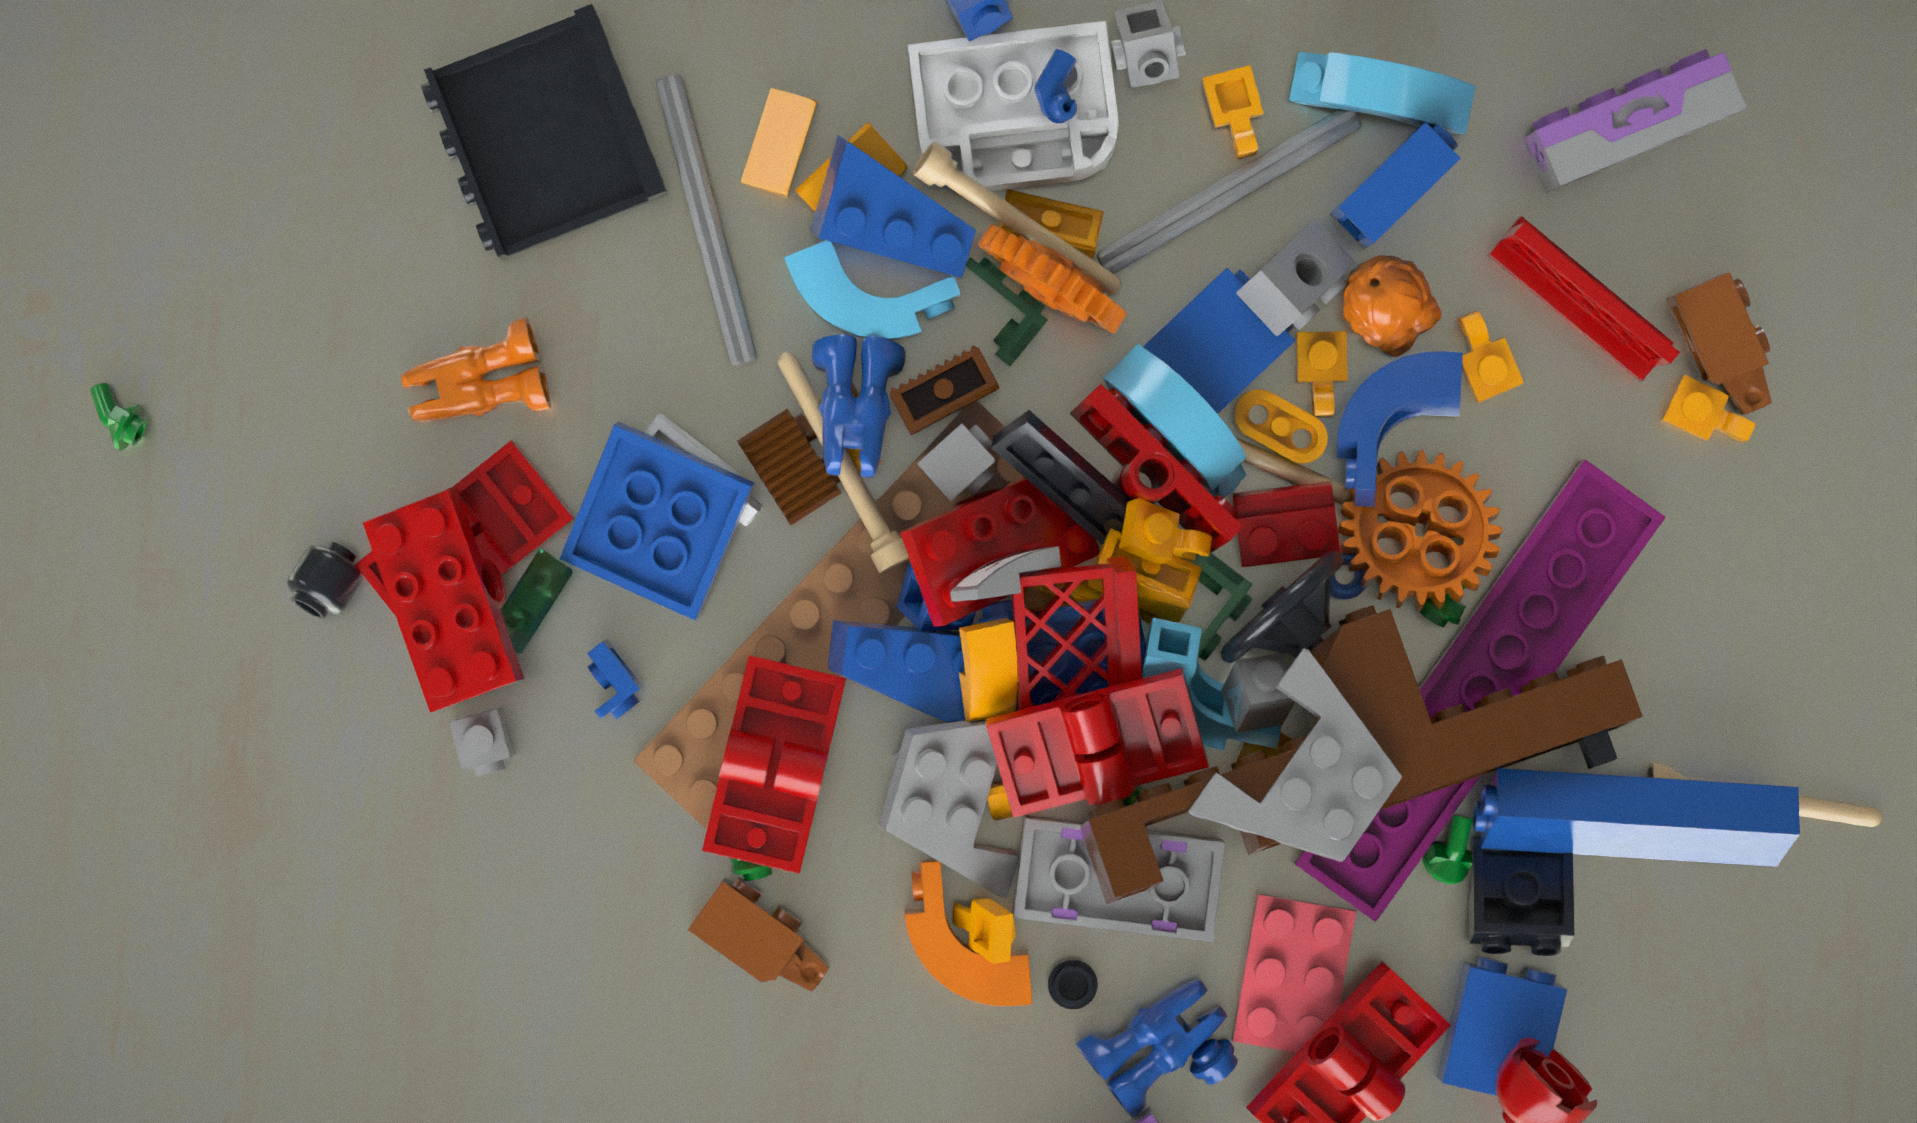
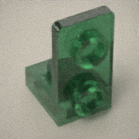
M970 257L967 260L965 269L1024 316L1020 323L1011 318L993 340L1000 347L994 354V357L1010 368L1047 323L1048 320L1041 315L1046 307L1024 289L1017 295L1004 285L1002 281L1007 275L1000 271L986 257H983L979 263Z
M543 549L537 551L505 604L499 607L514 650L519 655L522 654L573 574V570Z
M1211 552L1207 557L1197 554L1195 561L1191 562L1202 567L1198 582L1215 595H1218L1222 589L1227 591L1229 595L1202 629L1198 657L1203 661L1209 658L1221 642L1222 637L1216 632L1229 617L1235 622L1253 599L1247 594L1253 584Z

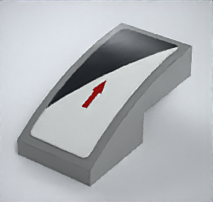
M1059 546L1018 551L983 565L965 577L950 591L951 601L976 600L1021 593L1020 572L1061 567Z

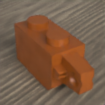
M1730 272L1724 273L1666 298L1702 381L1713 385L1722 384L1741 415L1754 412L1772 403L1763 366L1769 364L1765 353L1770 352V345L1762 327L1759 324L1752 325L1746 311V307L1751 305L1750 298L1739 278L1733 280Z
M737 877L734 883L724 878L692 922L688 931L760 982L773 981L778 976H781L812 992L824 978L829 965L804 942L805 934L798 930L802 922L780 906L774 912L758 901L762 893L742 878Z

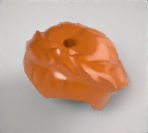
M1378 255L1358 265L1356 269L1351 271L1346 281L1347 285L1343 295L1345 319L1350 322L1353 331L1361 335L1367 344L1380 347L1384 353L1393 357L1401 356L1410 350L1417 336L1433 328L1441 319V309L1437 304V300L1431 295L1429 283L1425 279L1424 273L1418 270L1413 261H1405L1395 256ZM1379 281L1377 286H1372L1374 282Z

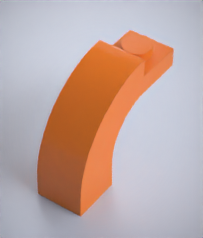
M934 858L920 859L921 871H913L911 875L914 901H924V908L905 910V921L910 941L925 968L950 991L971 1001L994 1006L1033 1004L1028 950L1011 951L1010 962L992 964L969 948L966 943L956 936L946 918L941 862Z

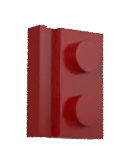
M1332 481L1233 493L1234 508L1239 515L1236 520L1243 526L1237 533L1242 567L1321 558L1327 552L1333 550L1341 553Z

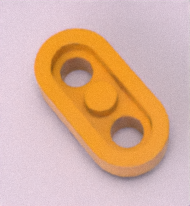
M1263 389L1251 390L1243 394L1234 406L1233 419L1237 429L1244 436L1285 459L1299 464L1309 463L1318 459L1326 449L1328 434L1324 424L1315 416L1270 391ZM1254 405L1264 407L1267 412V418L1262 424H1255L1249 418V410ZM1298 429H1303L1310 435V443L1303 449L1296 447L1292 441V436Z

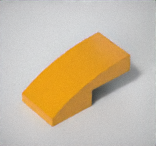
M1001 618L959 628L965 671L959 672L965 721L970 723L1016 711L1018 669L1014 621L1008 618Z

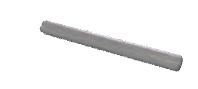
M679 74L668 75L658 79L656 87L729 359L733 365L748 363L756 359V351L685 86Z
M1339 109L1100 250L1097 254L1100 265L1115 274L1357 131L1361 127L1358 115L1355 111Z

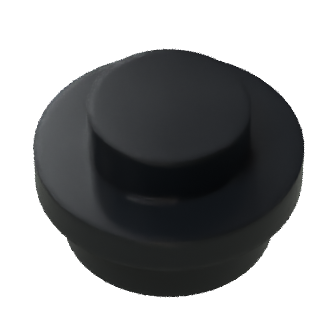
M1077 959L1060 962L1052 969L1048 978V990L1052 999L1059 1006L1073 1010L1085 1007L1094 999L1098 988L1097 977L1093 969L1087 963Z

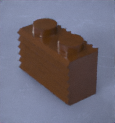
M972 345L970 352L963 350L961 357L954 355L952 361L945 359L943 366L936 364L935 370L927 369L926 375L918 373L917 380L909 378L908 385L900 383L899 390L891 388L890 397L910 435H913L997 391L1000 387L979 347Z
M786 409L737 440L789 524L793 525L842 493L837 486L841 482L838 475L827 474L824 457L820 459L810 444L817 436L802 412L793 417L790 411Z

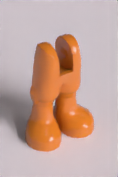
M528 318L517 319L510 323L506 338L494 345L485 348L480 346H461L454 353L420 364L401 374L400 378L403 389L426 386L436 381L440 396L439 399L425 400L421 404L409 407L412 421H431L468 414L480 417L484 413L493 410L498 404L506 402H524L532 411L551 409L548 382L545 371L540 365L494 381L483 379L485 374L493 370L526 365L541 360L538 344Z

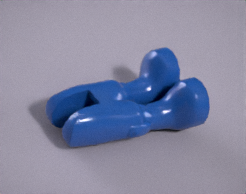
M847 334L823 337L814 341L811 356L813 365L818 370L826 372L827 388L822 395L821 403L818 407L822 416L823 456L826 472L829 475H840L845 448L860 449L861 477H874L881 457L886 421L891 415L888 395L885 392L888 377L898 375L903 370L906 361L905 348L894 341L882 337L870 336L864 338L861 349V391L859 396L855 398L851 387L857 350L856 338Z
M1199 979L1175 989L1149 1008L1140 1009L1131 1019L1128 1028L1120 1034L1106 1040L1094 1035H1088L1076 1043L1082 1055L1104 1081L1118 1071L1142 1047L1152 1045L1153 1048L1147 1057L1132 1068L1106 1082V1086L1131 1118L1138 1115L1146 1106V1092L1162 1074H1168L1183 1068L1188 1057L1227 1018L1226 1012L1220 1005H1216L1201 1014L1189 1025L1180 1016L1183 1011L1195 1004L1208 991L1207 987Z

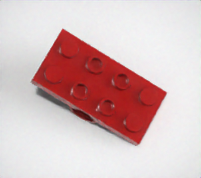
M1100 383L1070 412L1122 466L1114 475L1112 483L1131 500L1140 498L1153 504L1158 502L1163 508L1180 514L1178 523L1185 530L1201 531L1212 536L1210 553L1228 543L1243 528L1236 520L1239 515L1232 504L1220 495L1213 497L1200 484L1203 479L1199 472L1183 459L1178 462L1165 448L1167 441L1162 434L1148 423L1143 426L1129 412L1132 406L1118 390L1112 387L1107 390ZM1139 472L1148 476L1152 488L1145 486L1141 482Z
M513 440L509 441L453 487L448 488H457L481 558L492 561L498 568L501 576L575 519ZM371 551L358 561L355 566L395 615L373 551Z
M1025 477L1001 488L985 491L955 503L953 509L900 532L934 627L945 626L1011 596L1004 595L976 600L951 601L950 591L960 581L993 560L1018 551L1059 546L1061 567L1041 569L1050 570L1074 567L1100 554L1096 539Z
M457 488L447 489L363 522L430 713L525 679L499 608L506 601V588L503 578L492 561L481 558Z
M748 655L702 851L800 874L846 678Z
M1182 668L986 719V728L1013 817L1084 799L1091 805H1103L1128 797L1135 791V786L1209 768V760Z
M1381 961L1246 1108L1261 1123H1361L1366 1116L1373 1121L1383 1120L1394 1113L1405 1096V1085L1401 1081L1403 1076L1443 1035L1451 1024Z

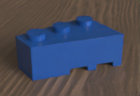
M837 136L810 231L823 240L962 278L976 229L841 136Z
M833 620L828 670L945 723L965 720L959 672L965 671L960 632L947 630L920 631L915 627Z

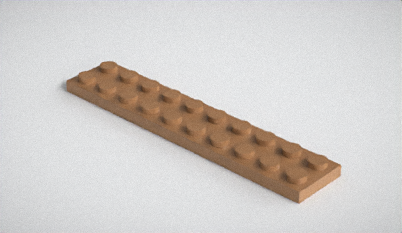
M978 401L964 407L875 502L890 531L896 530L900 538H902L901 531L953 509V505L963 499L985 491L1001 488L1024 478L1022 474L992 450L990 455L996 461L988 468L994 476L973 495L965 488L950 501L917 465L961 423L968 430L977 425L991 441L993 440V435L1005 426ZM861 518L633 760L705 829L708 827L748 655L843 677L828 670L833 620L897 626L905 617L896 606L908 563H911L910 559L879 574L870 557L874 553L870 547L873 540Z

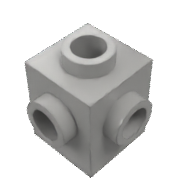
M1164 1L1114 11L1119 39L1110 41L1112 56L1116 70H1126L1131 88L1153 85L1161 81L1179 78L1177 57L1185 56L1184 42L1180 27L1171 26Z

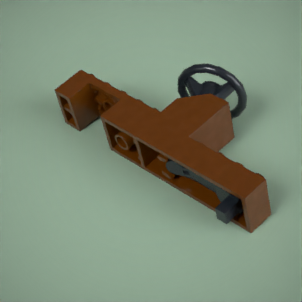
M1334 550L1323 555L1287 588L1282 586L1261 605L1263 610L1223 646L1220 652L1224 661L1232 663L1243 657L1253 647L1291 654L1295 659L1303 648L1309 649L1402 776L1380 810L1496 771L1497 768H1505L1575 743L1580 745L1588 770L1612 762L1618 758L1608 732L1624 727L1643 717L1622 659L1607 664L1604 655L1575 665V668L1566 671L1568 678L1560 680L1558 673L1553 672L1530 680L1528 684L1519 687L1521 694L1513 696L1510 688H1506L1481 697V700L1472 703L1474 710L1465 712L1463 704H1459L1434 713V716L1429 717L1391 609L1376 613L1375 607L1372 605L1345 615V619L1338 622L1339 629L1325 640L1321 638L1333 626L1330 623V577L1341 568L1343 563L1341 553ZM1301 706L1308 728L1311 731L1317 723L1318 717ZM1307 735L1284 743V746L1278 748L1279 755L1268 758L1266 751L1261 750L1237 759V762L1231 764L1232 771L1220 774L1218 766L1189 775L1188 779L1183 780L1185 787L1172 791L1169 782L1140 792L1141 795L1136 796L1138 803L1124 807L1122 799H1118L1093 808V811L1088 813L1090 819L1080 827L1106 904L1153 889L1164 881L1145 827L1188 813V810L1215 773H1218L1260 803ZM1240 831L1248 856L1282 844L1278 843L1279 841L1257 834Z

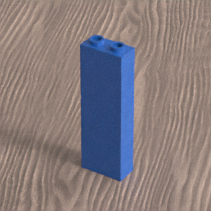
M1497 768L1490 784L1483 785L1481 801H1475L1472 825L1473 831L1481 832L1482 849L1573 853L1579 855L1777 867L1800 835L1799 787Z

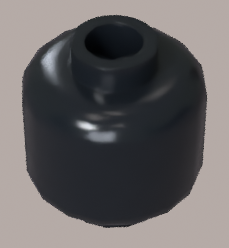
M330 542L327 548L319 545L309 546L287 579V585L293 593L290 600L303 611L319 619H325L327 614H341L362 582V575L353 564L356 556L350 550L335 542Z

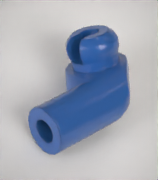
M1061 49L1054 50L1034 86V92L1043 115L1054 123H1064L1072 119L1077 111L1075 99L1071 100L1065 86V82L1077 60Z

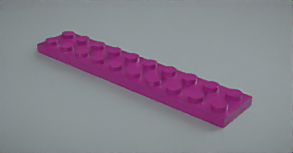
M1582 459L1420 685L1419 690L1429 717L1434 716V713L1459 704H1463L1465 712L1474 710L1472 703L1481 700V697L1506 688H1510L1513 696L1521 694L1519 687L1528 684V681L1556 672L1666 517L1592 463ZM1480 776L1378 811L1346 859L1342 862L1302 850L1293 863L1376 922Z

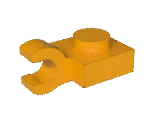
M1251 65L1203 77L1201 82L1214 129L1229 125L1237 159L1257 155L1256 151L1259 149L1250 119L1263 116L1264 112Z
M1480 311L1471 312L1457 319L1470 349L1469 352L1462 355V371L1475 402H1482L1524 383L1506 338L1501 337L1492 342L1490 341L1489 333Z
M1347 331L1296 332V383H1311V410L1313 416L1316 418L1332 417V415H1335L1333 383L1348 381Z
M1685 374L1681 376L1661 418V421L1704 441L1709 440L1715 429L1742 443L1748 442L1756 426V423L1724 410L1729 395Z
M1137 498L1127 502L1119 549L1160 565L1172 561L1173 555L1193 562L1195 561L1196 553L1205 557L1209 556L1212 536L1201 531L1177 528L1180 514Z
M990 898L972 900L971 908L963 906L959 902L953 903L952 924L969 932L968 947L992 964L1010 962L1011 943L1016 935L1013 913Z

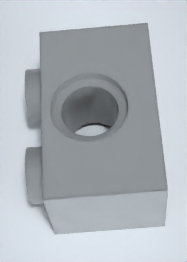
M1313 219L1244 284L1236 294L1276 336H1279L1291 324L1300 330L1321 310L1315 304L1319 298L1326 304L1347 285V282L1341 276L1355 261L1316 219Z

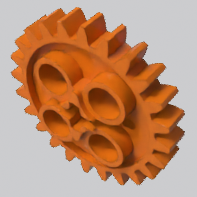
M990 224L978 243L981 249L1001 264L999 267L1000 271L1024 286L1023 289L1033 298L1054 310L1057 309L1071 318L1075 317L1084 323L1087 320L1111 334H1115L1127 315L1126 311L1120 308V305L1104 294L1107 290L1105 287L1081 272L1082 269L1072 260L1053 249H1048L1034 240L1030 241L1022 236L1018 238L994 224Z
M1419 450L1414 463H1409L1403 451L1398 452L1395 467H1392L1384 458L1379 459L1377 465L1379 476L1376 475L1375 507L1355 506V502H1344L1341 509V514L1351 520L1341 522L1338 533L1352 537L1342 543L1341 553H1356V556L1350 561L1348 570L1352 572L1364 569L1366 573L1360 585L1364 588L1374 582L1380 585L1377 593L1378 600L1383 599L1390 591L1396 593L1395 603L1397 608L1404 604L1406 597L1413 598L1417 611L1422 610L1426 598H1431L1434 605L1438 609H1442L1446 593L1457 603L1460 602L1464 596L1462 585L1475 592L1480 584L1476 573L1488 576L1493 567L1485 558H1496L1500 551V547L1490 541L1499 539L1502 527L1489 524L1498 517L1500 509L1499 507L1484 506L1492 494L1491 489L1476 492L1474 487L1480 475L1475 473L1466 479L1460 476L1463 468L1462 461H1458L1451 469L1445 468L1444 453H1439L1434 464L1427 463L1424 450ZM1350 489L1349 494L1352 500L1355 501V489ZM1397 492L1405 493L1413 499L1415 506L1408 509L1399 508L1392 502L1390 495ZM1444 506L1454 507L1461 513L1463 520L1457 523L1447 522L1440 516L1438 509ZM1384 516L1389 522L1381 523L1377 517ZM1416 523L1425 525L1424 537L1415 535ZM1382 538H1392L1400 544L1402 552L1395 555L1387 554L1379 548L1377 541ZM1460 538L1463 544L1457 545L1452 539ZM1433 551L1440 552L1448 558L1450 566L1444 569L1435 568L1427 562L1425 555Z

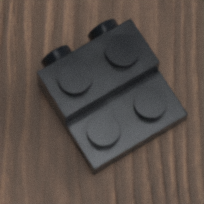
M1473 837L1471 841L1473 864L1471 866V892L1469 894V944H1481V951L1488 954L1508 953L1511 951V945L1531 946V953L1538 956L1558 955L1561 953V947H1569L1575 936L1573 853L1482 849L1481 837Z

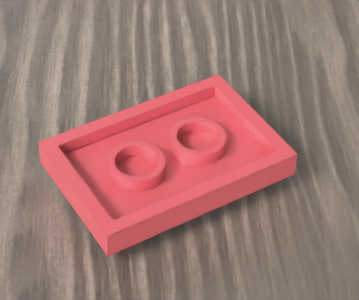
M1261 893L1256 894L1231 1037L1233 1042L1298 1052L1340 1007L1356 916L1355 910Z

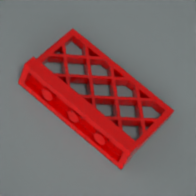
M1523 216L1517 218L1488 253L1492 260L1639 382L1643 381L1654 367L1669 365L1679 355L1680 352L1672 346L1674 344L1672 340Z
M1127 556L1107 558L1106 564L1019 573L1021 593L1011 594L1017 650L1019 710L1037 706L1030 700V690L1043 676L1062 690L1053 701L1080 695L1075 690L1093 670L1107 680V687L1142 679L1136 570ZM1101 579L1102 595L1088 610L1070 596L1081 581ZM1067 582L1062 589L1055 584ZM1046 585L1056 596L1037 615L1024 605L1023 587ZM1064 601L1083 615L1065 637L1046 622ZM1102 609L1103 622L1096 617ZM1025 615L1033 621L1027 629ZM1090 622L1104 632L1105 642L1091 658L1073 644ZM1040 628L1059 642L1042 663L1027 653V643ZM1067 649L1086 663L1068 684L1049 670ZM1105 657L1106 670L1099 665ZM1028 663L1035 668V671L1030 676Z

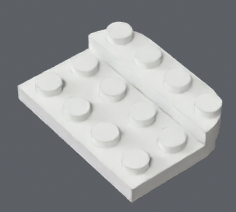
M1106 21L982 35L971 42L965 37L908 44L921 156L932 142H937L952 153L951 159L957 162V169L990 191L1078 181L1096 174L1109 165L1117 145L1119 119ZM1055 49H1061L1077 60L1065 82L1071 100L1075 99L1077 111L1072 119L1064 123H1054L1043 115L1034 92L1035 83ZM944 185L943 187H941V188H943V189H950V190H952L951 188H949V187L946 186V185Z

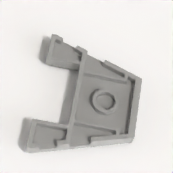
M1303 648L1276 688L1318 717L1317 723L1260 803L1221 775L1215 773L1188 812L1204 820L1215 821L1228 825L1233 829L1257 834L1279 841L1278 843L1342 862L1397 786L1402 776L1311 652Z
M963 720L906 729L879 825L889 833L999 897L1007 898L1019 855L1010 849L974 843L997 767V761L986 728V721L968 723Z

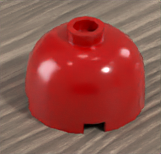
M1522 1038L1499 1066L1495 1079L1497 1099L1504 1110L1502 1112L1504 1121L1506 1123H1582L1598 1105L1597 1100L1589 1102L1587 1098L1588 1094L1593 1090L1589 1082L1568 1059L1555 1049L1549 1053L1548 1057L1543 1052L1535 1049L1541 1041L1534 1038Z

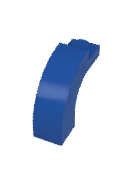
M1423 352L1402 357L1374 372L1355 391L1342 415L1337 439V458L1347 459L1345 489H1355V506L1375 507L1378 451L1383 439L1393 427L1404 420L1416 416L1459 417L1463 352Z

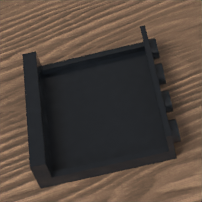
M593 4L575 10V15L436 70H433L431 67L424 69L428 82L421 85L423 95L431 113L440 110L447 129L439 131L442 143L450 160L456 157L459 158L465 173L464 176L457 178L460 189L468 206L477 204L484 221L476 225L481 242L487 253L495 250L497 257L502 260L669 195Z

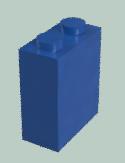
M1425 122L1406 138L1330 213L1331 217L1363 249H1366L1374 244L1461 159L1454 152L1458 147L1457 142L1440 125L1437 124L1432 129Z
M1228 268L1223 270L1143 346V348L1166 363L1188 382L1217 414L1296 341L1289 334L1294 328L1293 324L1286 328L1279 336H1276L1236 294L1250 280L1240 269L1235 274Z
M1479 956L1477 964L1464 962L1450 1018L1451 1026L1447 1031L1437 1078L1443 1084L1497 1096L1495 1079L1498 1068L1522 1038H1534L1541 1041L1535 1049L1549 1057V1053L1554 1048L1567 994L1565 987L1555 983L1557 975L1533 968H1527L1525 976L1506 972L1508 963Z

